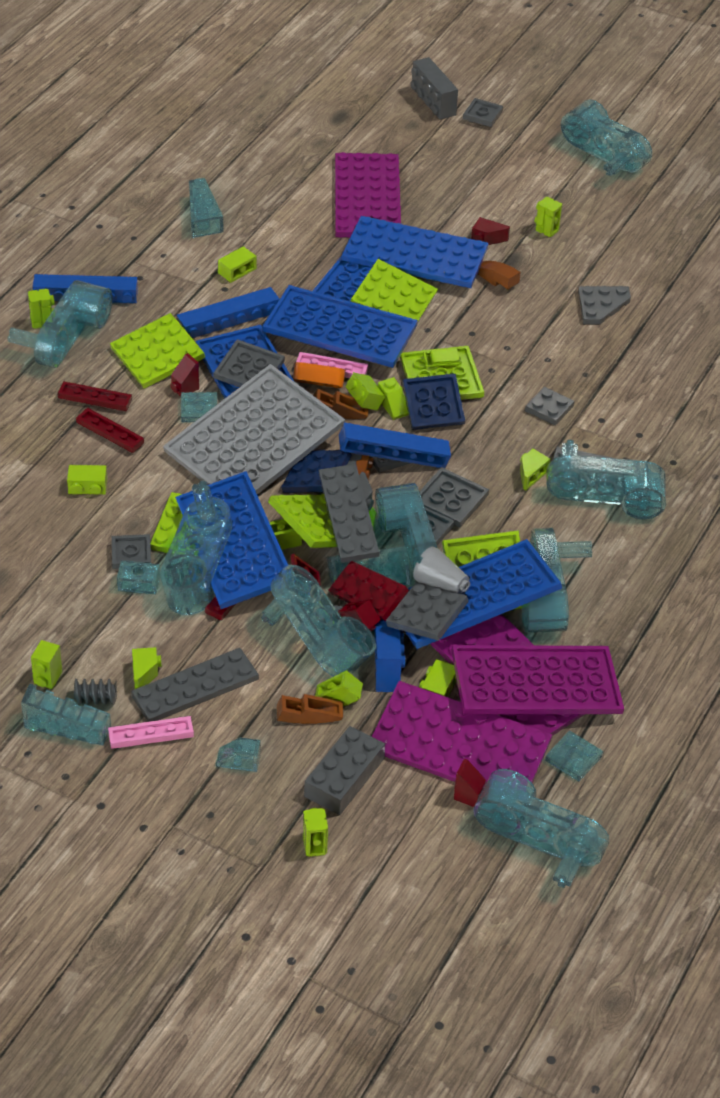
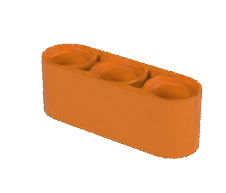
M295 362L293 380L306 384L343 388L346 370L337 367Z

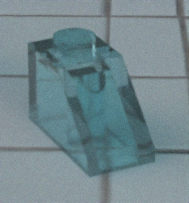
M240 737L220 747L216 767L257 772L261 756V740Z

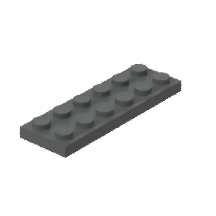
M356 464L320 469L319 477L341 563L379 557V549Z
M237 648L132 690L131 696L148 722L158 721L259 680V674L242 649Z

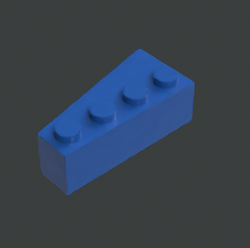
M381 619L375 624L376 627L374 628L376 692H394L398 682L401 681V668H405L404 633L402 630L388 627L386 621Z

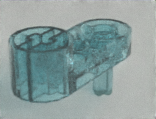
M591 99L584 100L562 117L561 131L566 140L573 146L606 161L607 163L603 169L607 171L606 174L608 176L615 175L621 169L630 173L638 172L651 161L652 148L648 140L640 133L609 119L607 111L597 101Z
M75 280L60 299L38 334L11 328L7 340L11 343L34 348V357L38 364L57 368L85 326L100 329L106 324L112 307V291L107 287Z
M567 440V443H562L561 457L555 458L548 465L547 489L559 499L621 504L626 514L637 519L656 517L666 507V476L662 467L655 463L578 456V444H573L574 440Z
M200 481L199 485L194 484L192 486L195 501L187 507L160 572L167 604L173 612L181 615L199 613L211 602L213 596L211 581L232 530L233 522L228 504L222 499L212 497L210 486H207L205 481Z
M415 483L377 488L375 491V507L380 529L383 533L401 532L414 572L416 563H421L423 559L420 557L422 553L432 546L438 548L418 487Z
M533 528L530 543L560 580L562 589L522 605L524 631L526 633L565 632L568 627L569 608L560 558L592 557V542H557L553 528Z
M287 565L273 578L271 592L275 599L263 610L261 619L264 623L268 622L270 626H273L286 614L317 663L329 675L334 677L346 670L353 674L375 652L376 643L371 631L355 618L341 617L317 580L307 570L297 565Z
M498 769L492 772L473 808L474 816L482 826L498 835L562 859L553 876V881L558 882V886L562 888L571 886L580 866H595L600 863L609 845V835L598 822L536 798V789L532 782L516 771Z

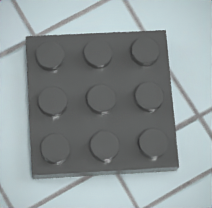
M237 339L214 371L213 378L241 387L270 364L279 370L285 361V356Z
M441 467L412 499V505L418 508L425 506L455 520V526L461 527L489 495V489Z
M416 582L387 618V626L439 641L468 603V597Z

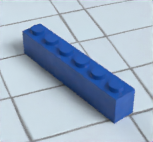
M35 274L32 288L37 291L49 289V293L53 295L54 301L137 303L138 279L137 277Z
M271 287L177 314L176 318L191 338H195L268 316L278 303L279 297Z
M345 422L339 433L340 451L438 468L442 467L444 469L451 457L448 440Z

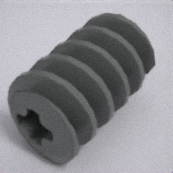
M75 679L74 699L77 700L79 705L83 703L84 699L88 705H90L92 699L96 705L99 704L100 699L104 705L107 704L108 699L114 705L117 699V680L112 684L111 680L108 679L107 683L104 684L103 680L99 679L98 684H95L94 679H91L90 684H87L86 679H83L82 684H79L78 679Z

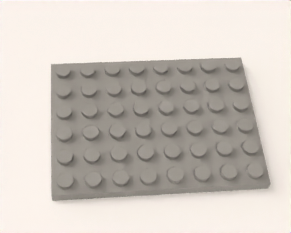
M270 364L163 446V449L206 485L247 471L256 494H258L343 426L345 419Z

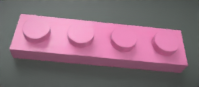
M303 352L299 353L296 361L345 369L346 378H350L353 372L366 375L368 371V364Z
M191 716L108 728L111 749L194 737Z

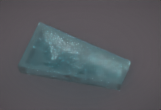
M205 178L189 180L192 238L224 232L223 215Z
M29 684L21 701L25 729L62 736L71 740L85 741L90 744L104 745L108 736V728L111 727L110 713L86 704L81 707L73 699L67 697L65 700L54 696V692L46 690L44 693L36 690V685Z

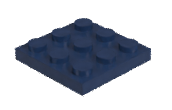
M456 374L403 379L402 384L412 430L465 424Z
M340 450L311 451L292 466L281 486L283 493L323 492L319 470L345 466L348 464L352 454Z

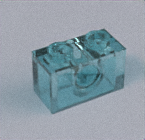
M121 561L117 575L118 591L157 594L160 581V564Z

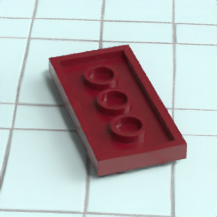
M350 561L328 589L331 595L347 603L370 600L380 619L384 621L387 620L409 591L405 585L354 561Z

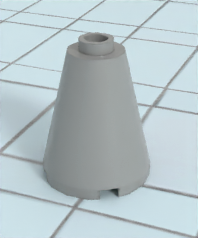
M432 546L422 553L420 557L423 559L421 563H416L413 572L414 579L418 583L459 594L468 590L470 586L469 577L441 550Z

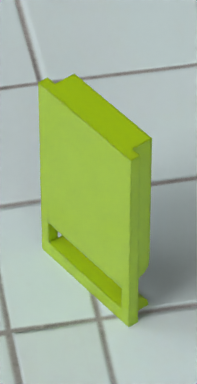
M457 348L431 350L430 352L423 351L426 367L460 365ZM426 354H430L432 365H428Z

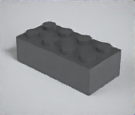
M430 57L413 61L411 88L440 120L456 116L458 89Z
M349 726L305 780L304 797L341 815L384 760L385 743Z

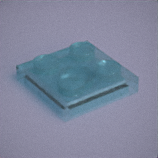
M217 392L181 393V422H195L217 405Z
M569 730L547 753L545 761L580 781L602 758L603 751Z

